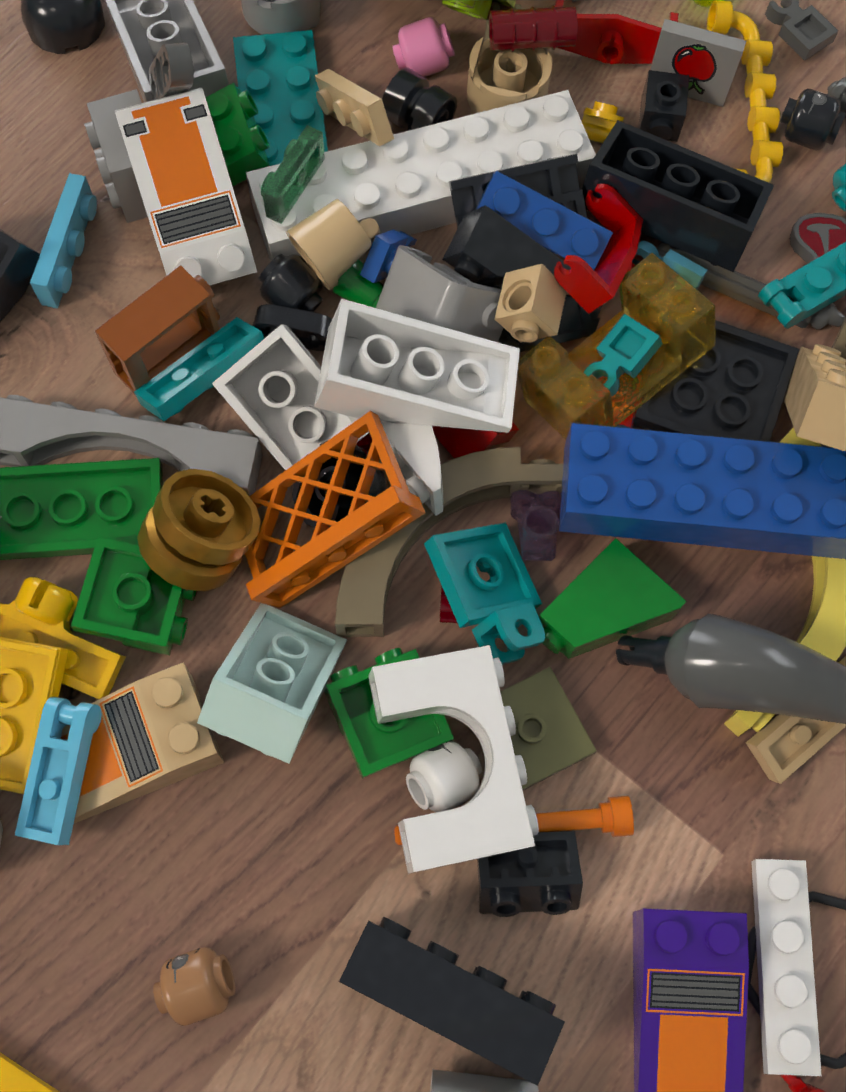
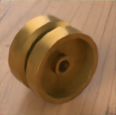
M192 468L176 472L164 482L156 497L154 506L149 510L141 525L137 538L142 557L151 570L165 581L186 590L209 591L222 587L232 577L241 563L242 556L249 550L258 536L261 521L256 505L246 491L236 483L215 472Z

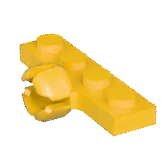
M38 577L26 578L14 601L10 604L0 602V637L68 649L62 684L96 699L109 695L126 656L77 636L70 630V619L78 604V598L73 592Z

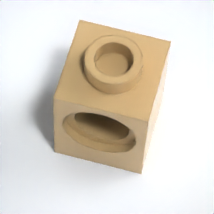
M543 264L507 272L504 276L495 320L520 343L534 342L540 338L558 335L567 291L556 281L554 275Z

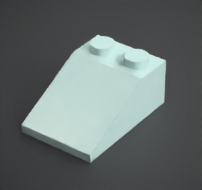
M261 603L213 677L197 723L220 735L232 738L261 751L265 755L289 764L338 662L347 639L270 605Z

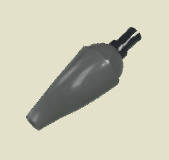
M708 613L703 618L695 619L675 631L672 637L660 636L657 640L624 635L618 641L619 645L630 648V650L616 649L617 660L621 665L653 668L658 674L668 675L672 685L698 708L753 711L846 724V666L805 645L769 630L721 615Z

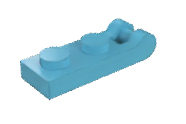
M50 697L44 704L15 836L54 845H69L92 736L97 731L101 722L102 713L100 706L86 702L74 706L71 705L68 699ZM66 725H71L68 739H61L63 728Z

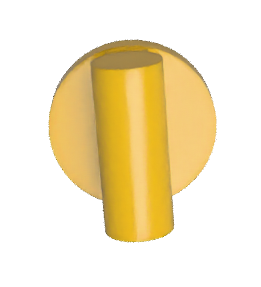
M595 101L593 109H584L581 121L589 140L604 143L617 120L621 122L624 120V117L617 115L619 107Z

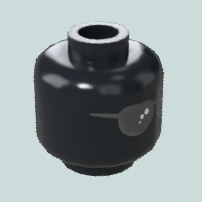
M807 88L800 93L798 100L789 97L780 122L787 124L785 138L788 141L813 150H820L826 143L833 145L846 112L841 111V102L837 97Z

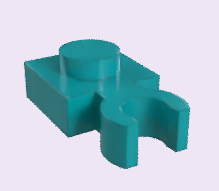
M624 314L596 348L603 359L602 361L590 364L585 369L582 378L586 385L591 387L599 377H608L600 391L605 398H611L619 389V378L625 372L632 378H635L663 343L660 336Z

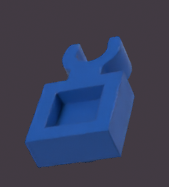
M394 229L376 235L360 275L372 283L386 279L398 246L411 247L415 245L417 239L403 231L398 232Z

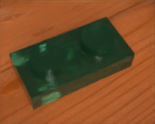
M307 125L298 139H292L289 142L283 161L277 170L268 173L261 187V196H263L267 218L282 224L325 160L323 132Z

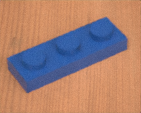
M498 171L493 173L476 208L478 209L486 205L554 255L565 259L566 255L578 256L585 260L593 270L613 234L610 230Z

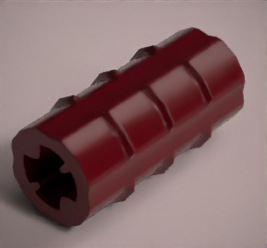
M553 5L551 8L536 9L532 6L530 9L514 10L510 8L509 10L490 11L489 40L491 51L511 50L513 52L517 49H531L534 51L536 48H552L555 50L556 47L576 45L578 21L575 6L555 7Z

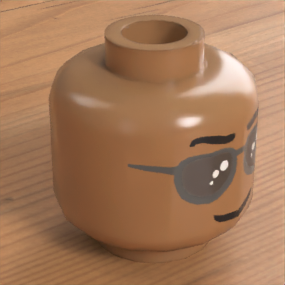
M209 947L198 948L166 960L160 971V981L156 982L153 986L154 999L158 1010L162 1014L169 1013L173 1021L181 1026L190 1025L222 1014L227 1009L229 997L235 995L236 992L233 971L227 957L224 954L218 956Z

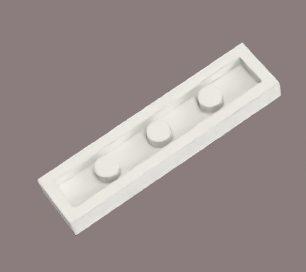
M755 859L751 863L764 1074L822 1076L806 860Z

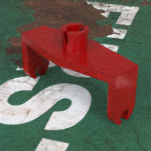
M556 0L555 7H563L564 0ZM670 12L669 20L678 22L679 13ZM577 14L578 32L576 45L556 47L601 61L605 64H652L662 28L619 14Z
M602 183L597 184L595 192L600 193L602 197H595L593 191L589 190L585 200L588 210L606 229L613 232L599 262L593 270L582 258L575 255H566L563 263L569 265L571 269L563 268L560 261L557 262L554 269L556 281L588 314L611 300L618 288L621 291L630 288L640 278V273H642V270L636 267L632 260L637 253L643 219L612 186Z

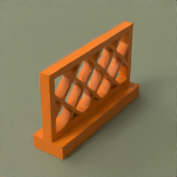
M369 411L249 496L257 509L261 506L267 507L260 531L256 537L257 540L255 539L249 550L245 553L253 579L246 583L250 598L256 602L281 608L426 513L420 498L410 493L377 414ZM369 431L372 443L367 458L363 459L353 456L358 438ZM331 457L338 459L330 484L317 481L322 464ZM350 462L364 466L356 491L342 488ZM376 469L386 472L391 486L376 497L368 495ZM295 482L302 483L294 509L282 506L287 488ZM315 487L327 490L319 516L306 513ZM339 495L353 497L348 515L338 522L331 520ZM280 511L292 514L283 540L271 537ZM304 518L317 522L311 540L303 546L296 545ZM269 542L281 545L276 563L266 570L263 560Z

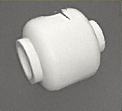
M449 741L415 756L409 767L410 773L406 776V784L412 798L420 808L424 810L429 808L435 813L451 810L472 799L479 789L478 775L481 774L482 768L478 757L470 748L464 749L458 743Z

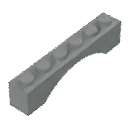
M8 395L7 398L0 397V465L10 467L44 465L52 460L79 452L96 450L129 451L153 458H160L161 462L174 467L178 471L193 468L215 472L232 480L246 491L249 496L256 490L263 454L259 438L253 437L252 434L246 431L231 429L225 433L209 430L206 426L193 422H187L180 426L165 423L157 417L148 415L135 419L123 417L109 409L100 408L96 409L95 412L78 410L64 402H52L51 405L33 403L30 399L19 395Z

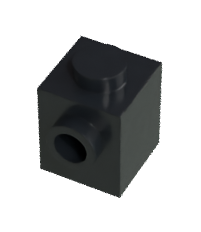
M648 71L641 96L638 129L667 141L678 142L686 118L689 75Z

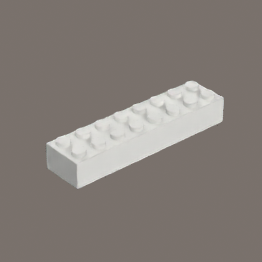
M568 90L394 134L392 141L380 147L372 141H366L246 172L251 203L271 262L279 254H283L285 257L293 254L299 255L285 231L335 199H339L359 223L366 218L376 220L380 227L379 234L394 229L398 232L403 231L408 235L456 223L449 181L543 161L548 158L577 154L578 163H576L581 190L589 165L596 154Z

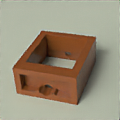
M181 265L95 330L113 372L133 394L138 388L220 330L218 325L220 315L212 303V298L215 297L213 290L200 275L193 278Z

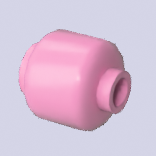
M432 17L401 27L398 33L399 44L392 46L399 69L410 68L423 77L446 70L450 62L449 57L455 56L446 24L439 25L438 21Z

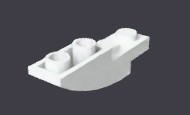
M381 421L410 493L418 496L421 503H425L434 515L437 516L443 512V483L438 445L432 426Z

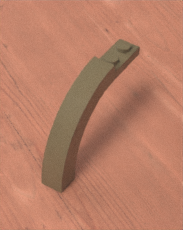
M521 447L495 448L474 452L441 464L443 512L435 516L429 507L423 503L422 505L426 512L424 515L346 565L337 597L336 634L340 637H384L385 606L393 578L407 553L428 530L449 515L485 501L517 497H561L563 464H555L550 459H536L528 464H521Z

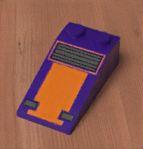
M644 908L633 912L634 1092H743L749 978L747 913Z

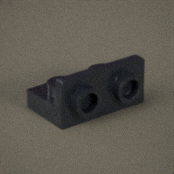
M575 831L539 832L538 835L533 836L535 843L533 847L477 859L479 912L481 914H494L499 917H510L519 912L543 911L550 915H560L569 910H577L580 905L583 880Z

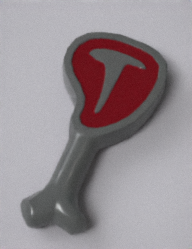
M825 213L804 215L796 221L791 229L790 245L794 252L808 264L846 242V219L838 215ZM833 302L816 312L810 321V325L816 330H821L826 325L840 327L846 316L838 311Z

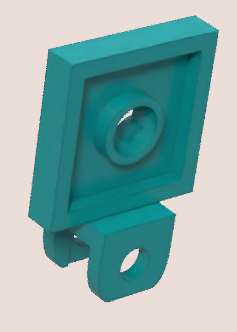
M506 522L432 535L424 543L459 628L477 625L472 629V632L479 647L490 645L492 657H498L501 664L504 665L520 660L525 654V648L538 646L545 640L544 628L536 611L542 605V602ZM476 566L481 572L489 574L490 579L488 581L483 580L478 575ZM522 624L527 629V636H522L517 629ZM496 638L503 640L507 646V652H502L497 648L495 644Z

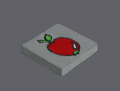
M665 19L650 70L689 75L688 98L723 107L742 57L746 40Z

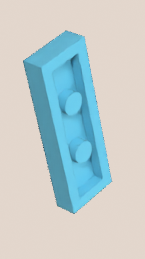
M69 173L30 281L40 304L43 306L58 308L63 293H68L72 283L71 269L75 257L81 256L84 249V231L88 221H92L96 214L97 199L91 192L86 176Z

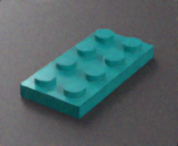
M313 30L233 37L238 88L241 92L247 90L256 103L258 114L254 118L256 124L260 125L268 139L270 147L265 152L270 166L328 152L323 111L316 98V92L319 91V87L315 79L318 69Z

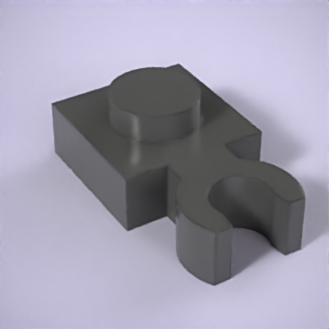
M773 0L769 2L765 12L767 19L774 24L782 25L778 35L804 61L834 42L838 30L812 5L802 10L799 7V0H781L780 5L782 7L778 6Z

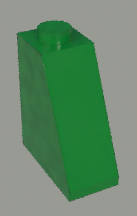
M615 538L539 615L545 632V640L542 643L555 654L561 652L570 659L616 642L624 635L631 636L669 622L678 614L687 601Z

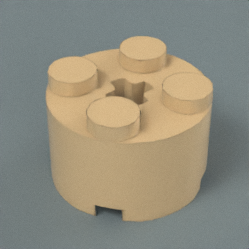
M484 37L473 46L469 58L467 100L471 108V114L548 95L552 71V57L549 51L546 53L543 48H536L534 51L531 49H517L513 52L511 50L491 51L490 40L488 38L483 41Z

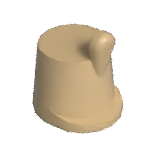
M335 199L285 232L299 255L316 273L322 284L328 290H331L338 284V279L372 246L370 240L375 239V236L379 235L380 227L377 221L372 218H366L359 223L350 210L339 199Z

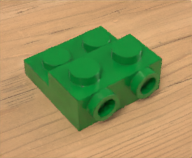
M233 82L205 97L232 187L247 179L246 172L269 167L270 164L265 150L270 146L260 125L256 124L254 116L258 114V108L251 94L247 90L241 92Z
M98 536L71 627L77 632L121 641L124 646L170 656L173 644L181 646L185 638L188 618L181 617L185 600L194 601L197 591L183 589L161 578L146 563L140 553L139 545Z
M395 648L377 656L374 659L377 665L372 667L418 659L419 655L416 649L403 654L401 648ZM357 665L332 674L330 676L332 683L325 686L324 693L342 736H345L362 779L454 739L443 714H427L378 724L368 677L372 667L359 671Z

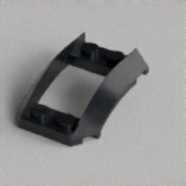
M577 154L548 158L543 161L496 170L587 218L583 190H580L576 163H578ZM495 171L449 181L457 229L464 214L476 210ZM480 284V285H485V286L494 287V285ZM566 294L558 335L540 338L534 342L520 343L503 328L498 342L520 348V352L594 336L600 321L598 316L603 305L588 314L570 294Z

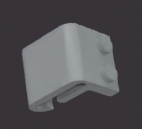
M403 245L398 246L377 302V309L498 342L504 328L495 320L501 289L473 283L445 264L434 262V265L430 264L432 256L420 250Z

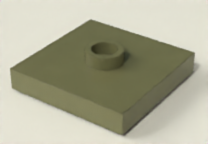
M551 667L500 691L503 706L511 707L515 719L516 733L510 737L514 754L522 756L526 768L527 784L522 785L523 791L597 752Z

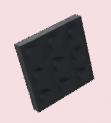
M675 306L662 339L663 344L658 350L638 405L633 424L651 431L770 442L799 349Z

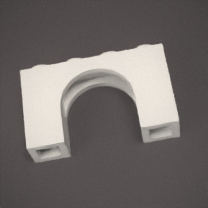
M490 645L372 667L368 677L378 724L427 714L451 716L463 722L474 732L484 752V777L477 793L468 803L451 810L403 819L398 823L408 874L535 846L533 836L539 833L538 820L533 806L526 805L522 785L527 784L526 768L522 756L514 754L510 736L516 733L515 719L511 707L503 706L499 687H503L505 684L504 671L500 659L492 657Z

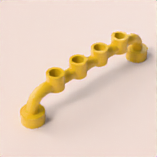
M714 0L708 12L707 30L726 35L730 27L735 28L741 32L744 40H746L741 61L743 65H746L747 70L744 94L746 98H749L750 102L747 127L753 134L750 160L751 164L756 166V175L754 177L770 183L773 167H778L783 157L782 142L770 141L769 134L775 133L778 128L780 111L775 107H767L766 99H772L775 93L776 76L775 74L763 73V66L767 67L771 62L773 44L771 41L760 40L757 25L744 13L734 11L731 1ZM737 169L748 174L745 169Z

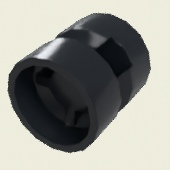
M403 68L392 78L382 97L388 120L400 128L408 126V131L452 120L457 109V99L455 96L437 85L429 88V81L410 68Z

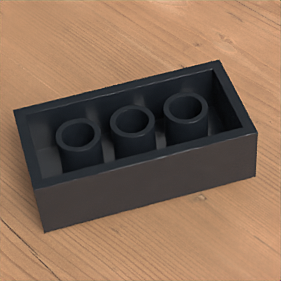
M617 120L590 163L582 190L585 202L589 190L593 191L595 197H602L600 193L595 192L597 184L602 183L612 186L642 217L643 223L640 234L666 243L673 249H680L706 260L713 266H720L734 272L774 185Z
M386 917L382 918L379 926L368 920L339 980L340 983L538 1086L565 1021L553 1016L556 1008L555 1004L530 991H522L519 998L504 990L508 981L505 978L481 966H475L473 973L456 966L459 955L430 941L426 950L409 942L411 930Z

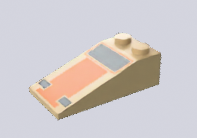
M184 662L139 679L91 703L100 706L102 717L97 731L92 736L74 824L224 763L213 730L197 723L203 703L193 676ZM66 725L63 728L61 739H68L71 725Z

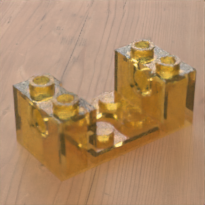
M653 253L625 274L619 286L622 310L571 352L567 353L550 336L546 337L519 359L517 374L524 400L565 440L567 439L571 423L616 427L715 346V305ZM626 314L659 335L663 344L635 378L626 373L621 375L619 378V389L611 397L610 391L603 385L608 377L602 376L596 379L592 374L587 376L584 374V371L590 364L602 361L603 358L599 355L596 348L621 317Z

